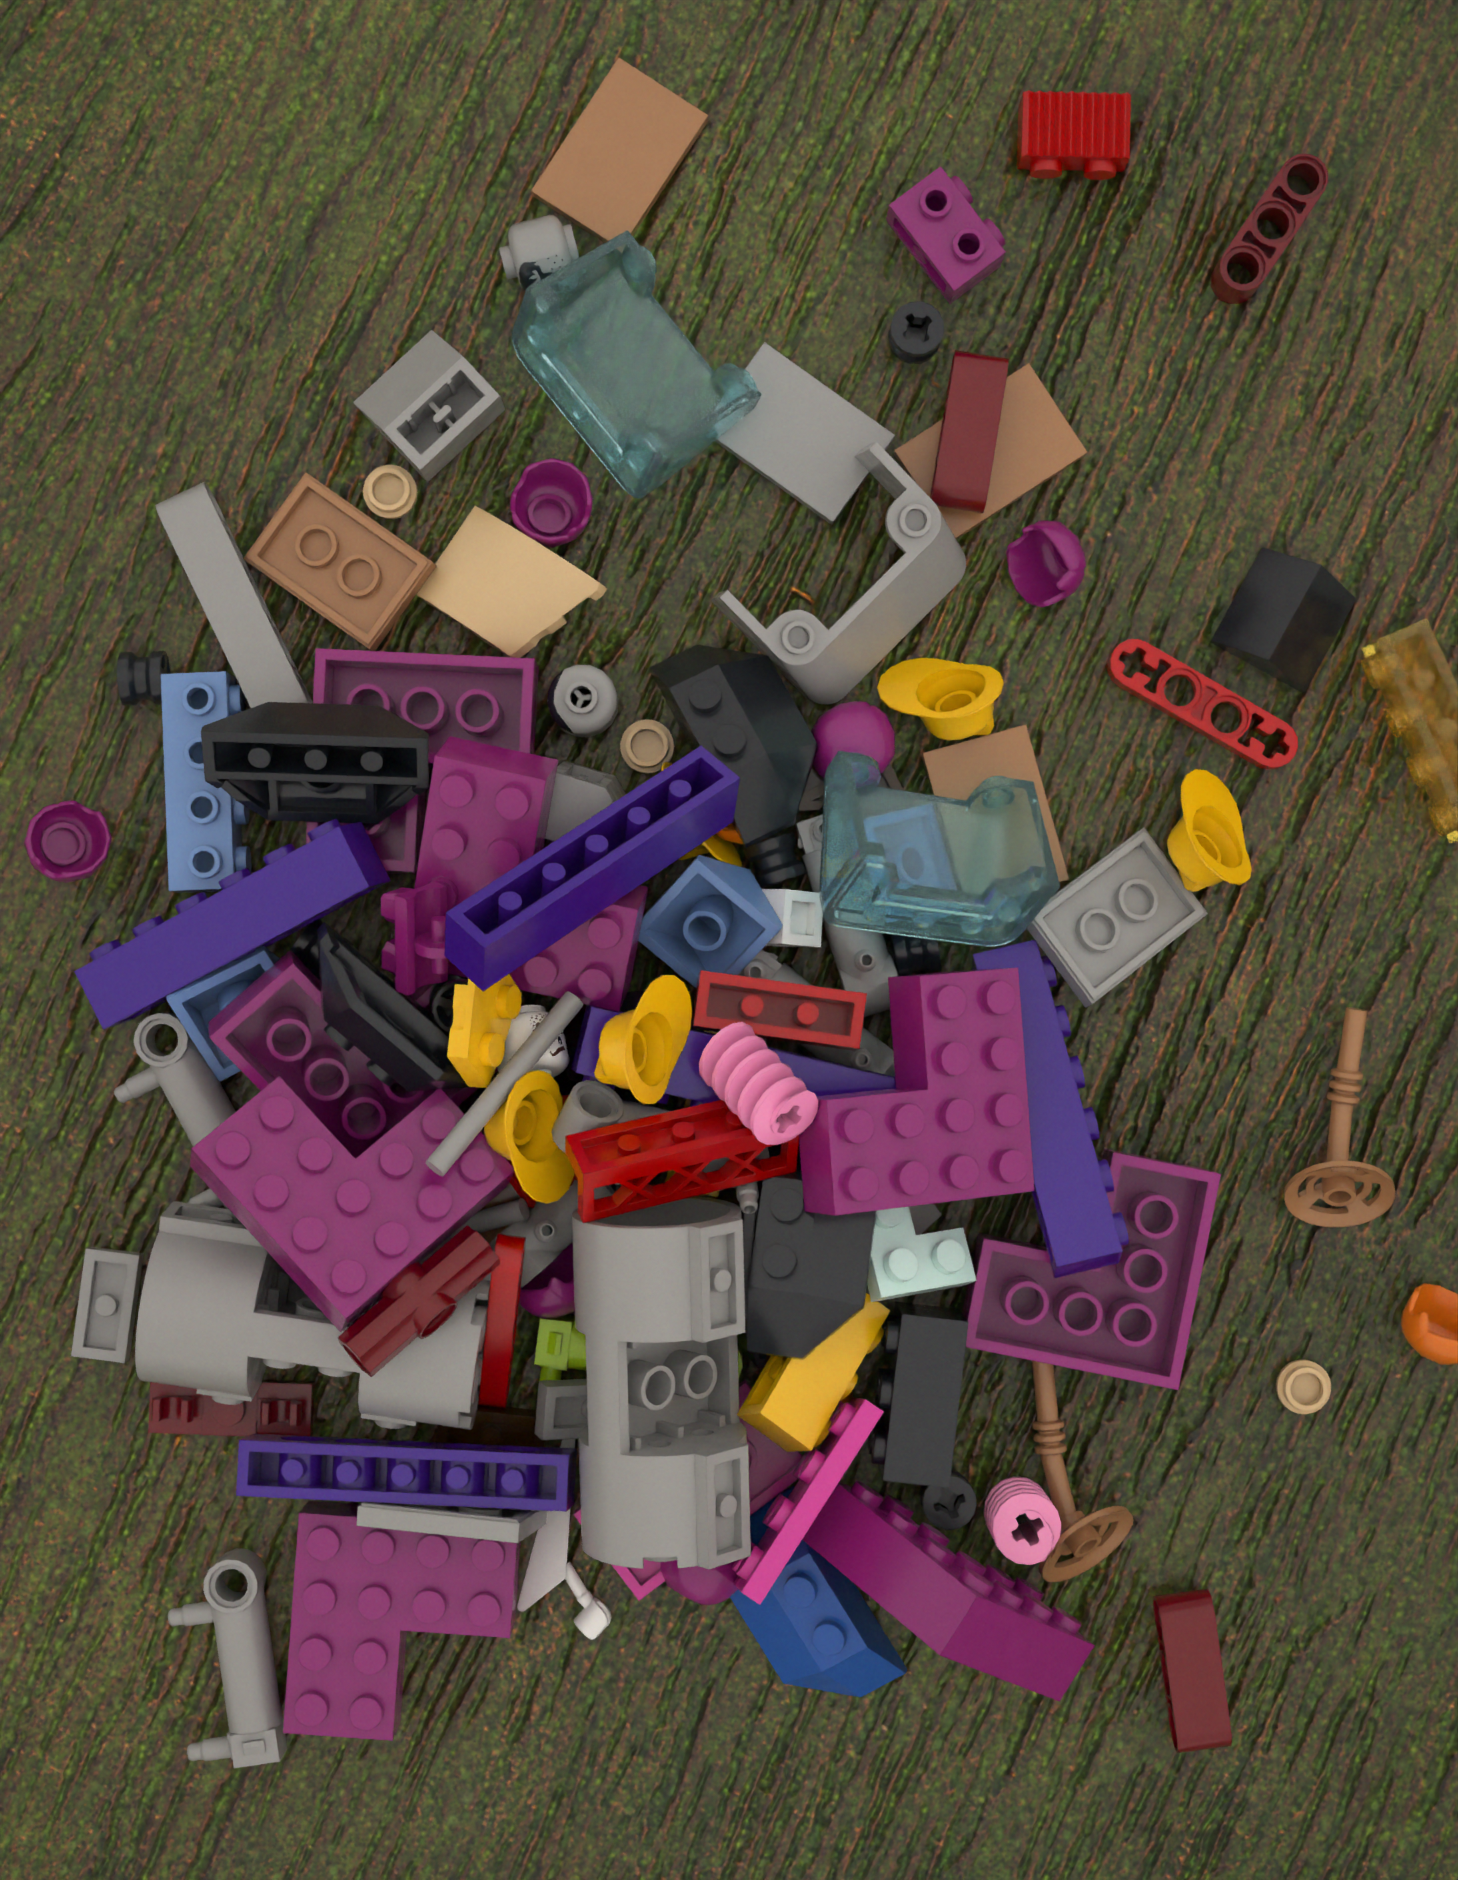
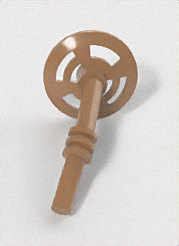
M1346 1007L1337 1068H1332L1330 1075L1334 1076L1335 1079L1329 1080L1328 1085L1333 1091L1327 1092V1099L1332 1102L1326 1162L1310 1166L1298 1172L1288 1181L1284 1190L1285 1205L1289 1212L1296 1218L1316 1226L1350 1227L1367 1223L1388 1211L1395 1200L1394 1182L1385 1171L1367 1163L1348 1161L1353 1104H1358L1360 1097L1356 1096L1355 1092H1360L1362 1087L1357 1081L1363 1079V1073L1358 1070L1368 1012L1364 1009ZM1321 1178L1322 1182L1315 1185L1316 1181ZM1306 1179V1189L1298 1193L1300 1184ZM1355 1182H1363L1356 1190ZM1372 1183L1380 1184L1376 1195L1366 1201L1365 1198L1372 1191ZM1318 1199H1321L1329 1205L1347 1206V1208H1323L1313 1204Z
M1032 1361L1037 1420L1032 1422V1428L1038 1430L1033 1435V1440L1039 1442L1034 1447V1452L1041 1456L1051 1501L1057 1509L1061 1521L1060 1538L1046 1560L1039 1563V1572L1045 1581L1061 1582L1082 1574L1111 1554L1128 1535L1133 1525V1516L1124 1506L1107 1507L1087 1515L1083 1511H1076L1062 1453L1067 1451V1445L1061 1443L1062 1440L1066 1439V1434L1060 1431L1065 1426L1064 1420L1058 1417L1054 1365ZM1073 1553L1075 1556L1068 1560L1057 1562L1061 1555Z

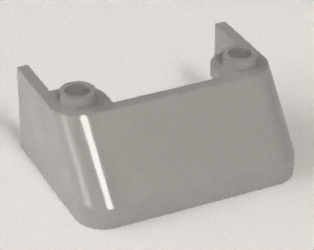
M877 441L863 448L855 457L895 498L887 510L885 526L889 537L905 554L829 630L814 615L803 610L787 611L778 616L765 629L728 590L719 592L711 600L763 655L769 656L773 665L806 699L817 704H833L844 698L959 583L966 569L965 554L935 502Z

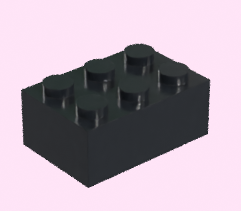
M895 1301L894 1315L888 1314L882 1325L884 1334L881 1339V1346L884 1347V1354H889L887 1369L878 1368L875 1400L878 1401V1408L883 1409L884 1413L882 1414L881 1422H877L870 1433L869 1454L872 1455L871 1463L878 1464L883 1481L949 1488L968 1320L959 1309Z

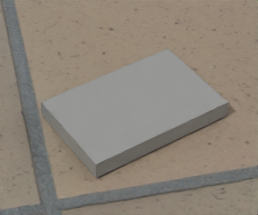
M765 342L702 428V433L831 525L834 524L870 473L855 456L863 448L876 441L886 451L895 438L893 433Z
M1142 828L1022 918L1021 921L1086 1008L1104 996L1208 913L1194 894L1184 888L1178 872L1146 829Z
M363 1502L358 1506L356 1526L519 1543L546 1524L547 1511Z

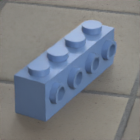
M226 671L161 674L169 891L177 893L222 891L218 882L223 878L245 868H249L251 872L249 846H242L241 825L249 823V808L236 801L221 787L217 789L205 781L201 730L204 725L245 711V695L240 685H236V677Z

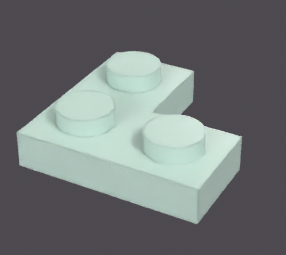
M909 1207L877 1210L867 1282L871 1302L960 1287L977 1281L963 1227L916 1235Z

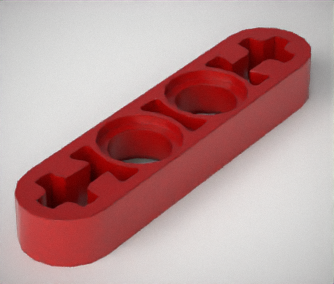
M1128 639L1117 645L1109 654L1107 673L1111 681L1118 687L1251 764L1265 770L1277 769L1288 764L1295 757L1298 749V737L1290 725L1148 642L1139 639ZM1134 651L1139 652L1142 655L1139 664L1152 673L1157 670L1159 663L1167 668L1155 681L1153 692L1144 688L1151 678L1140 672H1136L1130 678L1123 674L1125 664L1119 660L1120 655L1128 657ZM1180 676L1186 678L1191 683L1193 697L1187 705L1176 706L1167 700L1164 694V687L1169 678ZM1219 703L1230 704L1239 713L1240 721L1238 727L1231 733L1218 731L1211 722L1212 710ZM1252 717L1259 721V724L1252 729L1256 733L1265 737L1274 732L1281 735L1278 744L1284 748L1283 754L1275 753L1266 758L1262 754L1265 745L1253 737L1246 739L1245 746L1238 742V739L1249 729Z
M499 1233L497 1235L494 1252L500 1259V1265L491 1273L479 1391V1405L506 1409L513 1366L526 1237Z

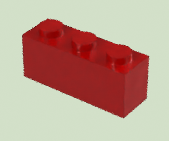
M701 970L697 978L691 1028L719 1032L732 1023L744 1022L753 1028L756 1036L764 1039L854 1051L860 1049L867 993Z

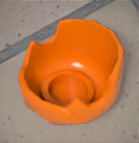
M1423 1283L1414 1289L1401 1316L1403 1334L1408 1343L1422 1357L1440 1365L1458 1364V1294L1440 1285Z

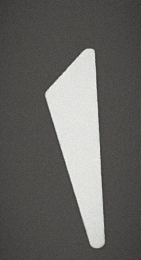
M562 1439L560 1448H575V1439ZM570 1509L567 1512L547 1511L546 1524L537 1531L517 1608L521 1612L527 1610L566 1578Z

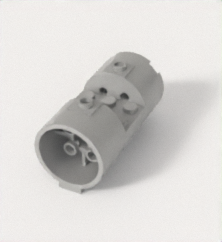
M690 1197L587 1223L582 1222L578 1209H576L572 1213L575 1327L579 1332L585 1334L588 1408L587 1426L579 1433L582 1549L587 1555L598 1561L616 1566L640 1569L644 1567V1559L654 1562L677 1560L678 1568L700 1566L712 1569L750 1557L747 1431L745 1426L740 1423L739 1416H737L739 1412L737 1335L745 1333L744 1250L741 1209L738 1205L724 1200Z
M173 1201L160 1216L159 1232L150 1255L144 1279L135 1342L137 1376L141 1381L197 1389L196 1394L212 1396L215 1402L236 1405L244 1401H252L262 1384L266 1366L279 1369L292 1368L296 1364L316 1366L320 1373L333 1377H345L351 1375L352 1372L360 1373L358 1404L361 1418L374 1420L378 1426L388 1429H401L407 1425L416 1426L417 1422L471 1430L479 1406V1391L477 1390L481 1382L491 1273L457 1302L456 1310L440 1328L424 1339L417 1337L374 1376L370 1377L354 1363L337 1338L354 1324L358 1318L340 1332L229 1209ZM444 1241V1242H443L440 1246H438L432 1253H430L424 1260H422V1261L420 1262V1264L422 1265L428 1258H430L436 1251H438V1250H439L443 1245H445L447 1242ZM380 1297L378 1300H376V1301H375L367 1310H365L360 1316H362V1315L365 1314L367 1311H369V1310H370L375 1304H377L382 1298Z

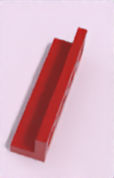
M723 1100L565 1136V1153L578 1179V1213L583 1223L793 1173L797 1170L799 1135L781 1144L780 1155L757 1160L755 1158L766 1147L775 1145H766L758 1141L751 1129L742 1124L738 1115L732 1113ZM724 1157L729 1158L719 1170L707 1173L702 1171L712 1160ZM670 1170L676 1172L665 1183L653 1186L648 1184L658 1173ZM615 1183L622 1185L613 1195L594 1200V1188Z

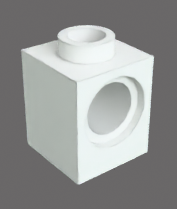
M762 889L783 924L781 930L766 946L821 947L824 893L790 889Z

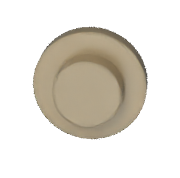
M380 466L373 470L365 480L363 487L364 500L368 508L381 518H401L412 510L417 500L416 483L411 474L400 466Z
M645 719L631 724L625 730L621 738L620 749L624 761L630 768L640 773L649 774L660 771L664 762H670L674 752V741L670 731L663 724L655 720Z
M1299 1359L1288 1363L1279 1372L1276 1380V1392L1281 1403L1290 1411L1297 1414H1311L1320 1410L1327 1403L1331 1394V1381L1327 1372L1320 1365L1310 1360Z

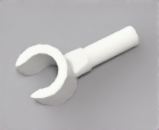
M569 1562L566 1567L565 1580L576 1596L577 1601L584 1607L573 1621L586 1637L593 1640L610 1624L611 1611L603 1602L594 1598L590 1591L588 1592L571 1562Z

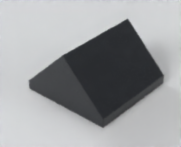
M1263 547L1259 551L1210 642L1299 692L1305 693L1356 598L1321 564Z

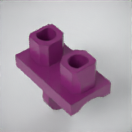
M432 882L415 889L401 887L384 893L381 896V916L386 921L395 923V939L387 941L381 950L382 969L395 975L396 992L408 996L415 993L421 986L442 983L448 980V959L444 956L447 885Z

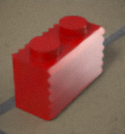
M1024 91L1018 106L1017 169L1030 170V176L1039 179L1060 177L1062 170L1083 171V176L1091 180L1111 179L1116 176V172H1124L1130 159L1131 94L1127 92L1122 94L1116 92L1098 94L1096 92L1076 93L1073 91L1068 93L1063 91L1056 93L1053 91Z

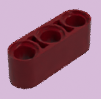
M1298 154L1284 163L1223 253L1211 274V288L1221 301L1228 304H1240L1247 301L1257 291L1320 199L1328 184V171L1325 164L1318 157L1311 154ZM1290 176L1303 178L1309 185L1310 194L1299 195L1294 193L1287 183V178ZM1260 220L1274 222L1279 228L1280 238L1268 239L1264 237L1258 230L1257 222ZM1230 264L1244 266L1249 271L1251 282L1247 284L1234 282L1228 275L1227 266Z
M958 350L954 351L930 498L937 506L984 513L1009 364V359Z
M1200 1589L1153 1596V1610L1169 1726L1176 1753L1231 1746L1232 1733L1215 1611L1209 1590Z

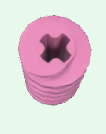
M744 1022L732 1023L713 1036L704 1048L699 1061L700 1076L708 1086L713 1088L719 1099L725 1101L730 1111L738 1115L742 1124L751 1129L758 1141L766 1145L782 1144L803 1133L813 1122L818 1111L819 1102L815 1093L808 1091L805 1083L800 1078L794 1076L791 1068L781 1063L778 1054L768 1049L766 1042L761 1037L755 1035L750 1025Z
M1015 1476L1001 1480L990 1490L984 1504V1518L997 1548L1006 1558L1017 1564L1033 1565L1045 1561L1057 1544L1061 1533V1521L1058 1511L1046 1492L1038 1483L1031 1479ZM1025 1513L1028 1520L1018 1525L1016 1518Z

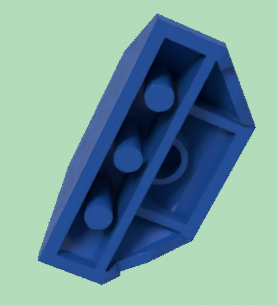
M794 1486L784 1490L779 1494L788 1498L790 1493L794 1489ZM778 1495L750 1516V1539L755 1545H758L769 1528L762 1521ZM801 1540L760 1605L741 1593L739 1589L730 1597L783 1684L862 1697L907 1672L906 1666L855 1584L803 1540Z

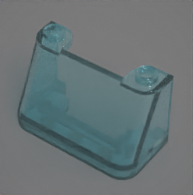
M627 230L528 287L512 330V342L522 364L616 481L629 495L641 499L661 486L756 407L762 394L757 389L753 377L745 369L738 368L731 363H725L715 371L709 366L652 296L651 293L655 286V274L657 272L655 259L646 247L639 245Z
M838 751L827 767L824 777L819 898L824 920L828 924L847 929L996 947L1017 939L1060 888L1034 782L1007 778L1005 776H993L984 780L967 800L877 787L881 774L878 762L873 757L855 752Z

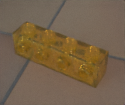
M1427 618L1363 647L1362 651L1366 658L1362 659L1361 663L1368 682L1374 689L1380 688L1388 707L1384 709V716L1390 731L1396 738L1402 737L1410 754L1406 758V765L1413 781L1418 787H1425L1431 800L1432 806L1428 808V813L1434 828L1440 836L1446 835L1449 842L1454 843L1458 842V686Z

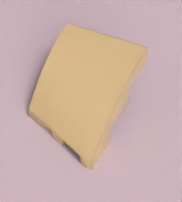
M474 506L435 563L436 568L416 595L429 605L458 621L485 643L509 657L521 658L533 649L542 637L553 634L567 623L564 617L566 613L588 597L597 601L604 595L607 588L532 538L483 509Z

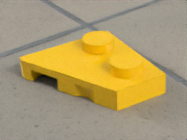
M510 974L485 991L478 988L469 978L468 985L455 984L452 1006L453 1023L449 1033L447 1057L468 1087L487 1088L491 1083L496 1067L503 1060L505 1041L510 1029L511 1020L518 1016L522 1003V993Z

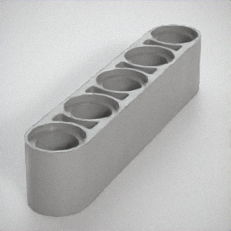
M202 482L156 504L155 507L159 518L250 708L267 702L313 703L208 485Z

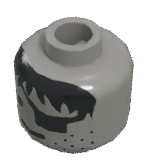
M547 215L513 224L508 230L509 245L499 247L507 280L518 277L521 288L528 293L566 285L573 279V268L581 267L571 224L563 226L559 218L554 215Z
M577 664L564 669L553 679L548 690L547 705L553 720L564 732L575 737H592L602 733L613 723L618 712L619 698L613 681L604 671L592 665ZM586 689L591 694L582 695L579 690ZM573 694L578 698L576 706L571 701ZM591 701L588 706L582 708L584 702Z

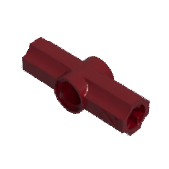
M466 1225L422 1265L419 1262L413 1263L399 1273L384 1289L381 1296L382 1299L337 1337L340 1345L362 1371L370 1377L374 1376L417 1337L424 1339L440 1328L456 1310L457 1302L500 1265L499 1257L492 1250L490 1244L476 1230Z

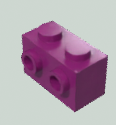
M940 166L889 204L886 221L947 302L951 304L1001 267L1006 254L1003 246L1006 243L998 227L988 218L982 221L970 204L973 203V198L963 181L955 175L949 178Z

